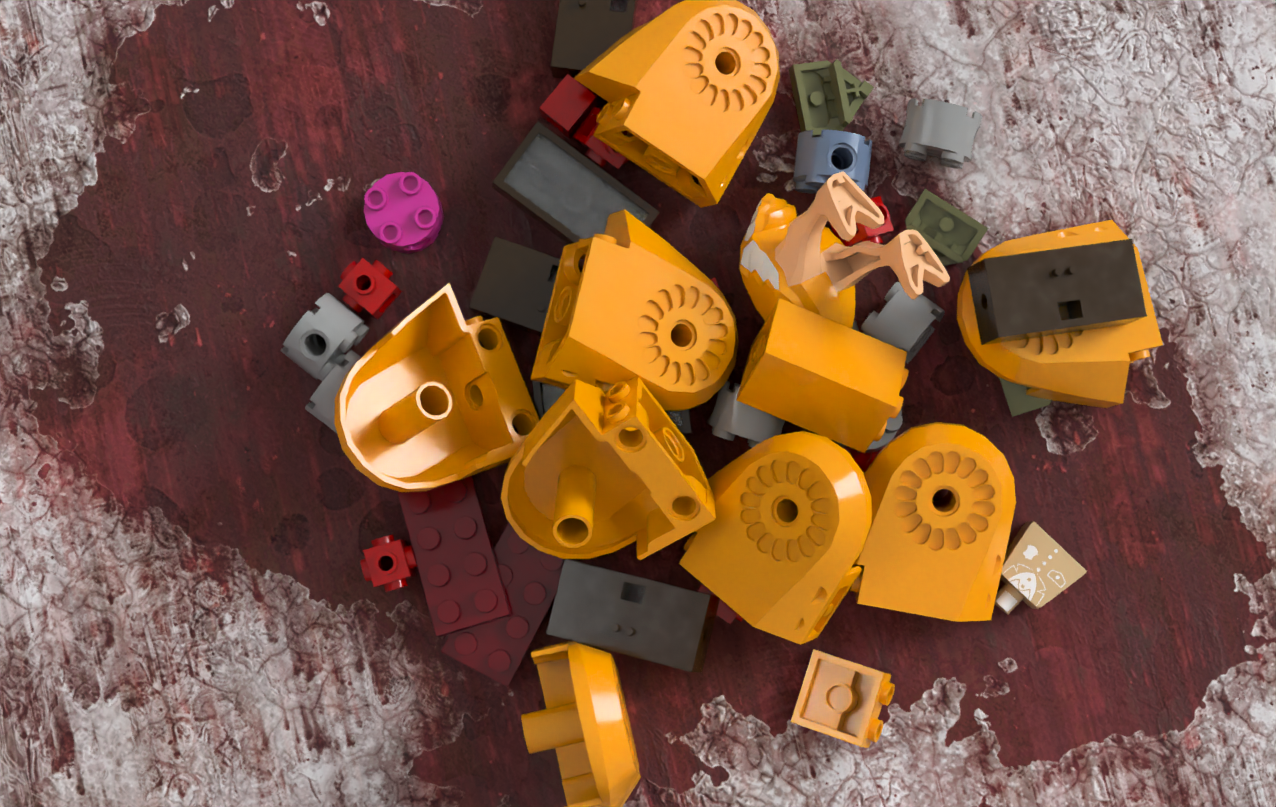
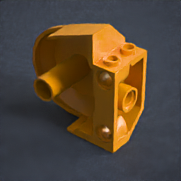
M684 0L671 6L653 20L634 28L621 37L578 73L574 79L609 102L601 109L597 116L596 122L599 125L593 136L702 208L718 204L774 102L780 79L779 52L769 28L754 10L737 0ZM627 130V135H624L622 131ZM692 175L699 180L698 184L694 182Z
M623 209L609 214L604 234H594L591 238L579 239L578 242L564 246L531 380L566 390L577 379L601 388L604 394H606L616 383L620 381L627 382L638 376L664 411L686 410L706 403L725 385L734 369L739 343L736 318L723 293L703 272L666 240L627 210ZM580 258L584 260L582 273L578 267Z
M1107 220L1004 241L981 254L972 265L985 258L1119 241L1129 238L1113 220ZM1133 243L1147 314L1146 317L1124 325L981 345L967 270L957 299V321L966 346L980 365L998 377L1015 384L1031 387L1026 390V395L1100 408H1109L1122 404L1129 364L1151 357L1149 350L1163 345L1138 248ZM1067 305L1059 306L1060 319L1068 320Z
M450 283L417 307L374 344L345 375L335 397L334 424L344 453L355 468L374 483L399 492L431 490L510 462L521 444L540 421L499 318L496 317L483 321L482 316H477L465 321ZM479 340L484 345V348L480 345ZM513 425L517 428L518 433L515 432Z
M638 376L627 382L620 381L616 383L606 394H604L601 388L575 379L527 436L505 470L501 501L506 519L518 536L541 552L562 559H591L616 552L637 540V558L642 560L716 520L715 497L694 449Z
M934 422L911 427L891 440L879 452L866 472H863L872 497V523L863 550L851 567L860 566L862 571L851 586L850 591L854 592L857 604L955 622L991 620L1016 505L1013 474L1005 456L984 435L962 424ZM941 489L948 490L942 499L932 501L937 491Z
M799 431L775 435L762 441L708 479L715 497L716 520L696 530V533L687 540L684 546L686 552L679 564L753 627L801 645L818 638L862 571L860 566L851 567L863 550L872 523V497L862 470L847 450L827 437Z
M575 641L563 642L533 650L531 658L533 657L534 664H537L546 709L521 715L529 754L551 749L556 750L567 802L565 807H623L641 776L619 672L611 653Z

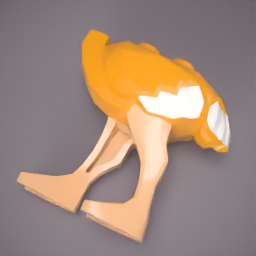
M844 171L833 174L822 185L808 210L800 216H797L794 205L787 204L786 200L775 198L773 194L767 193L759 202L752 216L751 224L740 245L739 269L743 283L756 310L764 321H766L780 298L852 328L856 303L855 284L878 267L890 266L896 273L903 290L913 300L924 292L923 281L937 287H942L950 280L946 269L935 252L916 230H905L886 245L863 241L847 247L829 228L825 227L826 222L829 221L842 239L850 241L857 231L856 223H861L871 229L879 228L884 224V215L880 209Z

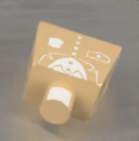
M1028 521L1021 527L1006 550L1000 580L1005 585L997 592L995 605L1007 615L1022 600L1032 609H1039L1080 579L1087 570L1037 523Z

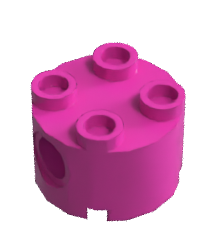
M414 172L388 174L375 182L372 188L368 189L365 194L364 214L366 223L381 244L400 253L409 254L422 251L434 243L439 235L438 232L441 229V225H443L444 214L442 204L429 183L419 177V175Z

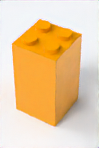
M779 298L750 347L736 400L865 453L873 440L878 442L882 438L887 426V420L890 417L895 419L901 410L904 398L899 396V393L909 373V370L904 368L907 352Z

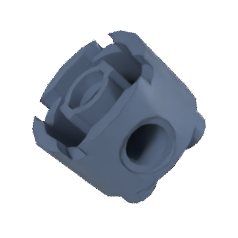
M813 130L798 134L793 181L796 182V191L809 194L817 193L818 189L833 174L844 171L864 192V189L868 186L872 151L871 140L865 141V136L837 130H822L819 137H812Z

